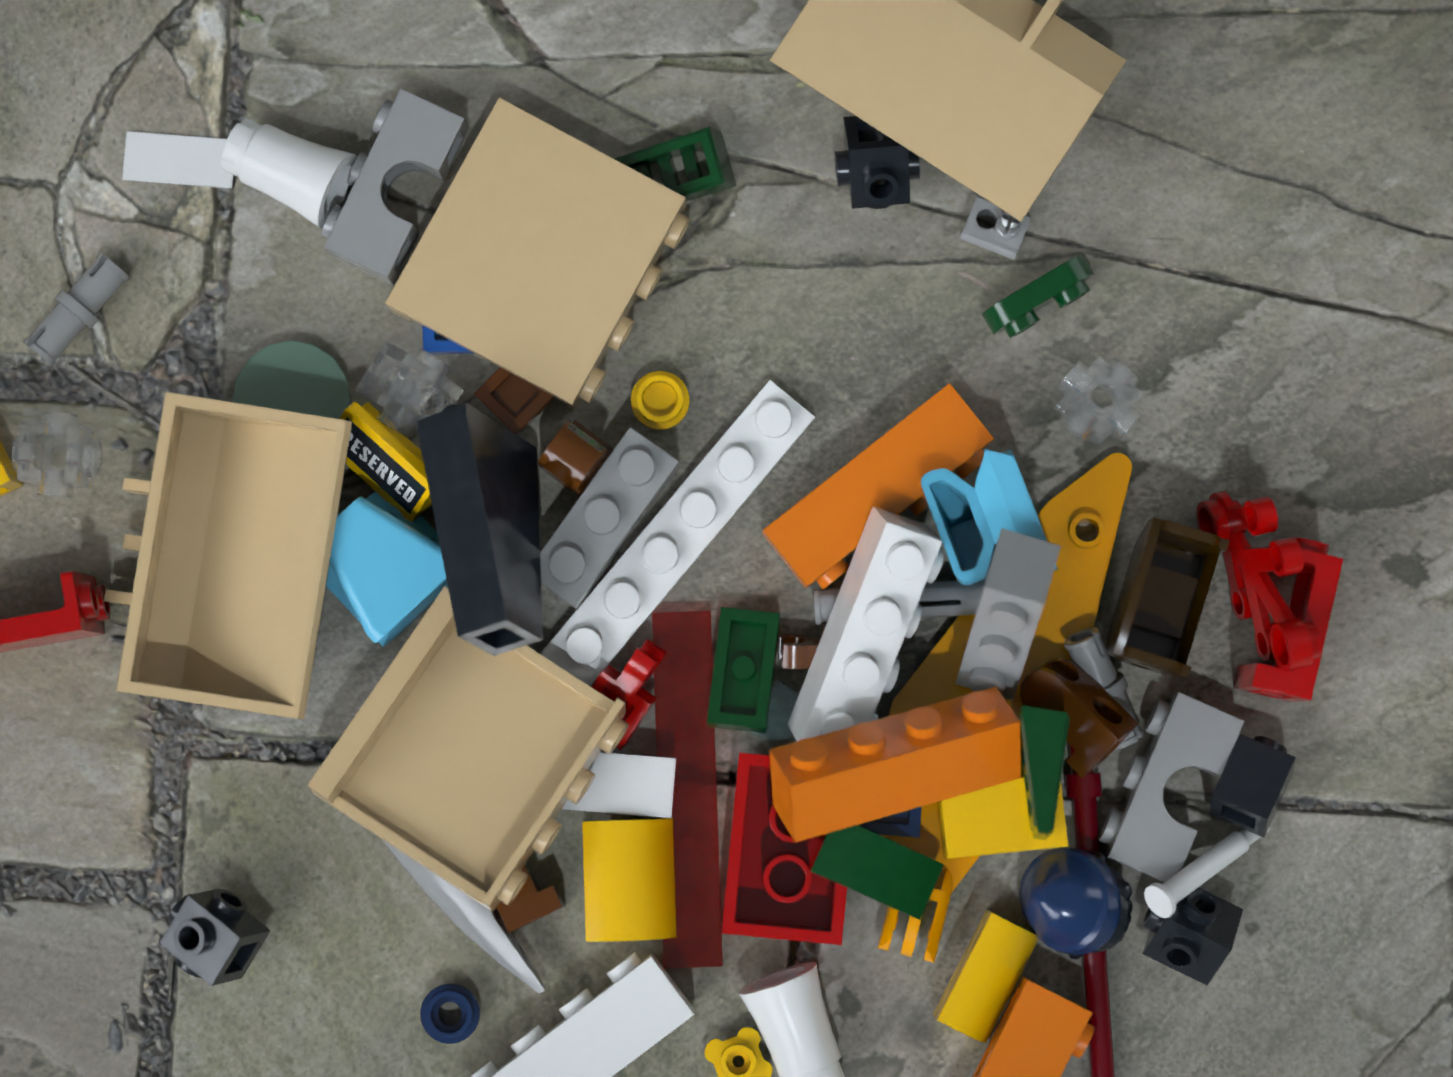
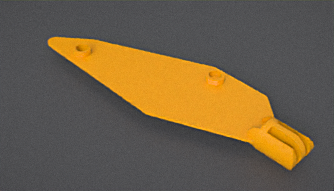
M1122 453L1110 454L1049 500L1037 515L1047 542L1061 545L1056 562L1058 570L1053 572L1046 601L1013 701L1005 699L1017 717L1021 706H1023L1020 698V687L1024 678L1051 659L1062 657L1072 660L1068 650L1065 649L1064 641L1070 639L1069 636L1080 630L1094 627L1132 472L1130 459ZM1083 522L1092 524L1097 530L1096 539L1090 542L1080 540L1076 535V526ZM975 615L958 616L893 699L889 716L974 692L971 688L955 683ZM937 802L922 806L920 838L881 835L944 864L929 898V901L936 902L937 905L933 921L930 924L923 961L935 963L952 892L980 857L943 858ZM889 906L886 909L877 949L889 951L893 931L896 929L899 917L898 910ZM909 916L900 955L912 957L921 919L918 920Z

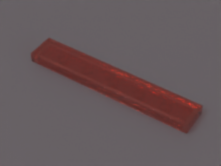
M711 611L652 613L653 643L667 652L654 672V693L657 698L655 701L657 757L676 758L671 817L673 818L676 938L662 939L663 968L723 967L715 728L708 727L707 725L713 675Z

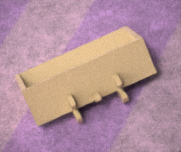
M809 0L770 59L771 62L1021 222L1094 114L1127 60L1058 17L1056 14L1063 0H1047L1043 7L1033 0Z
M165 392L151 481L124 478L122 490H126V492L148 496L142 536L124 534L122 549L139 551L133 592L106 589L104 601L130 606L116 691L304 720L352 426L351 421Z

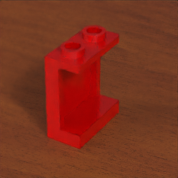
M1294 537L1301 546L1304 567L1302 572L1295 574L1288 607L1295 618L1302 619L1304 623L1312 621L1317 626L1322 640L1323 651L1344 558L1327 555L1328 544ZM1321 656L1313 658V662L1309 666L1289 671H1283L1277 662H1275V667L1261 663L1238 666L1233 689L1287 702L1311 701Z
M73 570L61 572L60 578L65 603L63 608L0 620V653L104 635L103 620H109L111 617L110 603L104 601L105 586H97L95 576Z

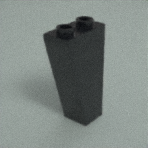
M467 403L449 405L442 412L418 420V436L457 636L495 656L543 640L537 449Z

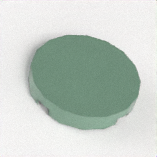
M291 340L268 345L249 358L237 376L233 403L339 419L344 410L352 404V397L348 378L332 356L313 344Z

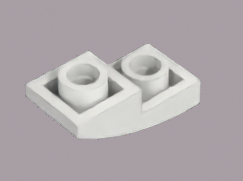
M600 752L588 769L596 775L587 792L577 804L568 800L562 809L671 818L676 758L615 753L609 755Z

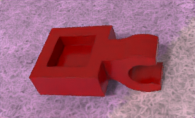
M649 639L645 641L641 648L638 647L622 673L608 665L601 671L592 685L593 689L615 702L618 698L625 703L626 714L622 720L628 723L629 726L616 747L620 751L629 743L657 699L643 689V687L656 671L667 652Z

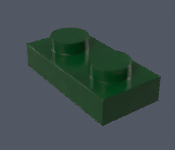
M721 607L707 715L708 727L767 733L781 621L780 613Z

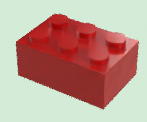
M739 752L721 933L842 945L847 887L810 872L826 834L794 842L773 806L770 755Z

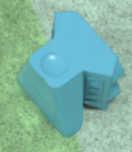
M985 449L974 488L950 470L944 468L930 471L922 477L921 486L954 575L960 583L970 585L987 578L1001 528L1047 541L1012 449L1002 453Z
M374 492L366 499L363 497L357 498L337 516L326 587L361 623L366 635L374 643L379 642L384 647L420 617L432 605L443 587L448 588L437 531L422 515L412 523L406 520L396 507L385 501L377 492Z

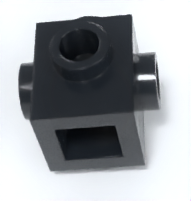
M857 116L843 117L845 150L834 151L837 186H848L852 209L867 207L883 209L891 205L909 204L910 180L920 179L919 156Z
M1199 887L1176 904L1175 913L1168 918L1159 917L1148 908L1142 922V927L1150 930L1143 955L1208 985L1232 950L1243 909Z
M218 888L188 894L180 899L169 914L168 922L170 926L161 939L160 944L175 956L176 964L183 971L192 976L202 978L210 986L243 978L271 930L246 911L247 905L239 896L228 890Z

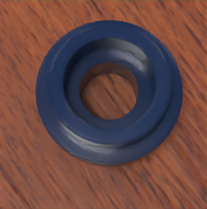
M454 983L440 985L430 991L423 1000L420 1010L421 1023L427 1034L434 1040L446 1044L459 1043L467 1039L478 1026L480 1020L478 1000L469 989L462 985ZM454 1002L461 1008L462 1016L458 1023L448 1024L442 1020L440 1009L444 1003Z

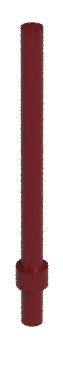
M1069 744L1070 756H1071L1075 750H1074L1073 747ZM1071 767V774H1065L1067 798H1073L1076 849L1100 852L1096 797L1102 796L1101 772H1095L1094 769L1082 778ZM1106 949L1103 952H1092L1083 955L1086 1008L1092 1012L1088 1023L1095 1026L1094 1033L1089 1042L1091 1077H1115Z

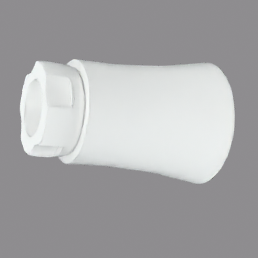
M245 118L231 130L225 142V149L220 162L221 168L225 172L239 177L241 183L269 195L295 210L320 229H323L332 208L336 204L343 207L352 186L347 184V179L357 156L353 153L325 147L302 139L269 124L262 126L251 119Z
M815 962L802 963L773 972L747 984L738 991L759 1028L779 1077H844L838 1061L841 1058V1053L831 1029Z

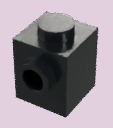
M1240 734L1212 794L1209 815L1265 838L1292 777L1296 757L1287 754V749L1271 738L1255 736L1254 739Z

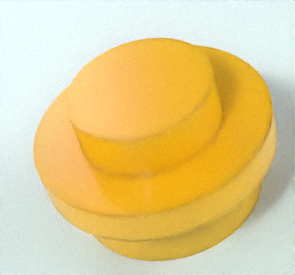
M650 372L640 378L632 390L631 407L638 421L648 428L654 430L670 429L679 424L688 412L690 402L687 387L679 377L670 372Z

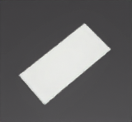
M127 131L122 180L232 189L233 175L225 172L221 168L220 162L227 139Z

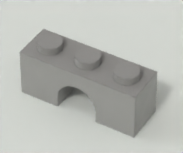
M401 88L394 102L387 99L381 106L374 121L373 132L378 133V136L369 154L361 152L349 172L347 184L353 187L344 206L336 204L325 221L321 235L327 238L324 245L326 251L332 257L394 286L419 233L412 223L395 216L388 210L387 194L389 188L399 176L413 171L424 172L445 181L469 131L465 118Z
M630 427L540 552L541 584L572 607L578 609L611 565L615 553L641 517L649 512L680 468L679 461Z
M1001 528L955 684L971 688L973 691H982L996 687L1004 699L1013 701L1046 601L1061 545Z
M1180 692L1171 693L1167 702L1158 699L1145 727V732L1153 736L1144 757L1137 753L1134 754L1122 780V786L1129 789L1120 811L1111 808L1101 828L1098 841L1106 844L1102 853L1113 861L1161 882L1167 881L1178 873L1184 865L1198 831L1177 822L1169 815L1163 801L1165 784L1174 772L1189 766L1210 775L1221 776L1245 721Z

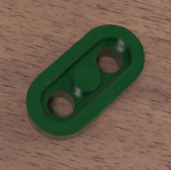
M1083 254L1077 255L984 311L982 316L994 335L1005 330L1011 339L1038 323L1040 319L1036 311L1056 301L1061 309L1087 294L1090 288L1085 281L1090 279L1094 272Z

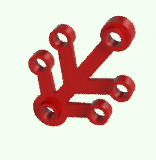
M1225 491L1212 493L1209 500L1199 502L1197 506V523L1199 530L1230 540L1227 551L1222 553L1231 590V604L1235 615L1239 620L1252 618L1255 629L1256 648L1264 661L1275 659L1283 671L1311 665L1313 658L1320 657L1322 654V640L1319 630L1312 621L1304 623L1302 619L1293 616L1267 573L1274 571L1278 577L1302 572L1304 557L1299 542L1294 537L1271 541L1267 547L1252 548L1244 536L1246 529H1248L1251 535L1258 536L1275 532L1278 528L1277 510L1272 499L1268 496L1245 501L1244 506H1242L1239 501L1232 500ZM1269 614L1273 618L1274 623L1270 622Z

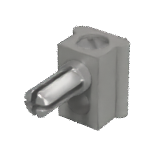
M976 196L960 239L1014 260L1031 217L1026 215L1021 222L988 200ZM980 215H988L994 221L995 226L994 228L983 229L977 224L976 218Z

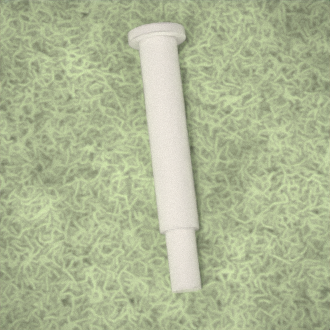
M1245 829L1232 832L1163 884L1153 883L1149 885L1144 892L1147 905L1159 917H1170L1175 913L1176 904L1247 852L1249 846L1261 838V836Z

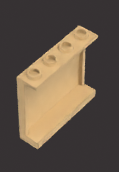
M499 97L385 304L396 315L411 323L415 321L560 399L566 403L568 408L575 411L581 399L591 403L600 389L607 372L599 367L609 348L619 352L628 338L635 321L627 316L637 297L639 296L647 300L656 287L663 269L655 265L667 245L675 249L684 236L691 221V218L684 215L687 208L686 197Z
M444 586L307 786L314 795L493 912L500 901L508 906L513 902L528 878V874L521 870L534 850L543 855L558 835L562 824L555 819L566 802L569 800L577 804L585 795L596 775L588 769L601 750L610 755L623 738L629 726L628 723L622 720L626 714L625 703L618 698L615 702L527 645L493 656L457 636L449 590Z

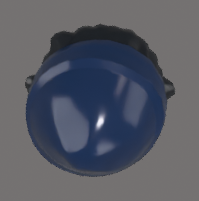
M1074 848L1049 850L1038 855L1023 874L1019 895L1022 912L1027 924L1045 945L1056 951L1069 954L1071 959H1079L1084 954L1099 953L1113 948L1123 940L1131 921L1133 904L1130 897L1132 886L1129 882L1125 881L1121 874L1112 870L1106 864V856L1101 852Z

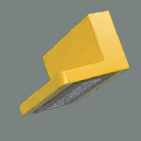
M353 402L344 410L339 418L352 422L345 464L385 501L396 507L406 520L412 523L432 505L422 451L369 402H366L362 407L357 402Z

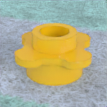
M743 1027L738 1031L737 1036L729 1037L724 1041L717 1038L712 1039L705 1047V1058L714 1064L718 1077H771L772 1065L763 1059L759 1048L761 1036L754 1028ZM735 1056H742L744 1058V1064L741 1067L734 1066L732 1061Z

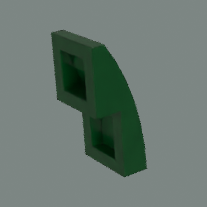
M855 825L826 834L810 872L920 920L944 864Z

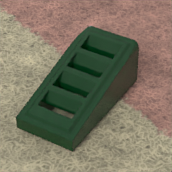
M707 127L614 158L632 169L636 168L637 172L652 180L654 178L650 164L658 162L664 186L686 197V201L736 187L723 135L712 127ZM704 150L710 175L703 177L696 151ZM678 156L682 157L688 179L687 183L681 185L673 160L674 157Z
M1021 706L1018 712V719L1020 720L1021 759L1030 829L1033 832V839L1046 840L1054 830L1070 717L1067 716L1068 713Z

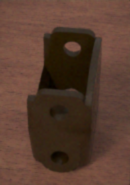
M1155 517L1148 520L1133 548L1107 634V655L1113 656L1114 659L1152 672L1171 674L1181 678L1189 677L1191 666L1186 665L1219 554L1227 551L1230 540Z

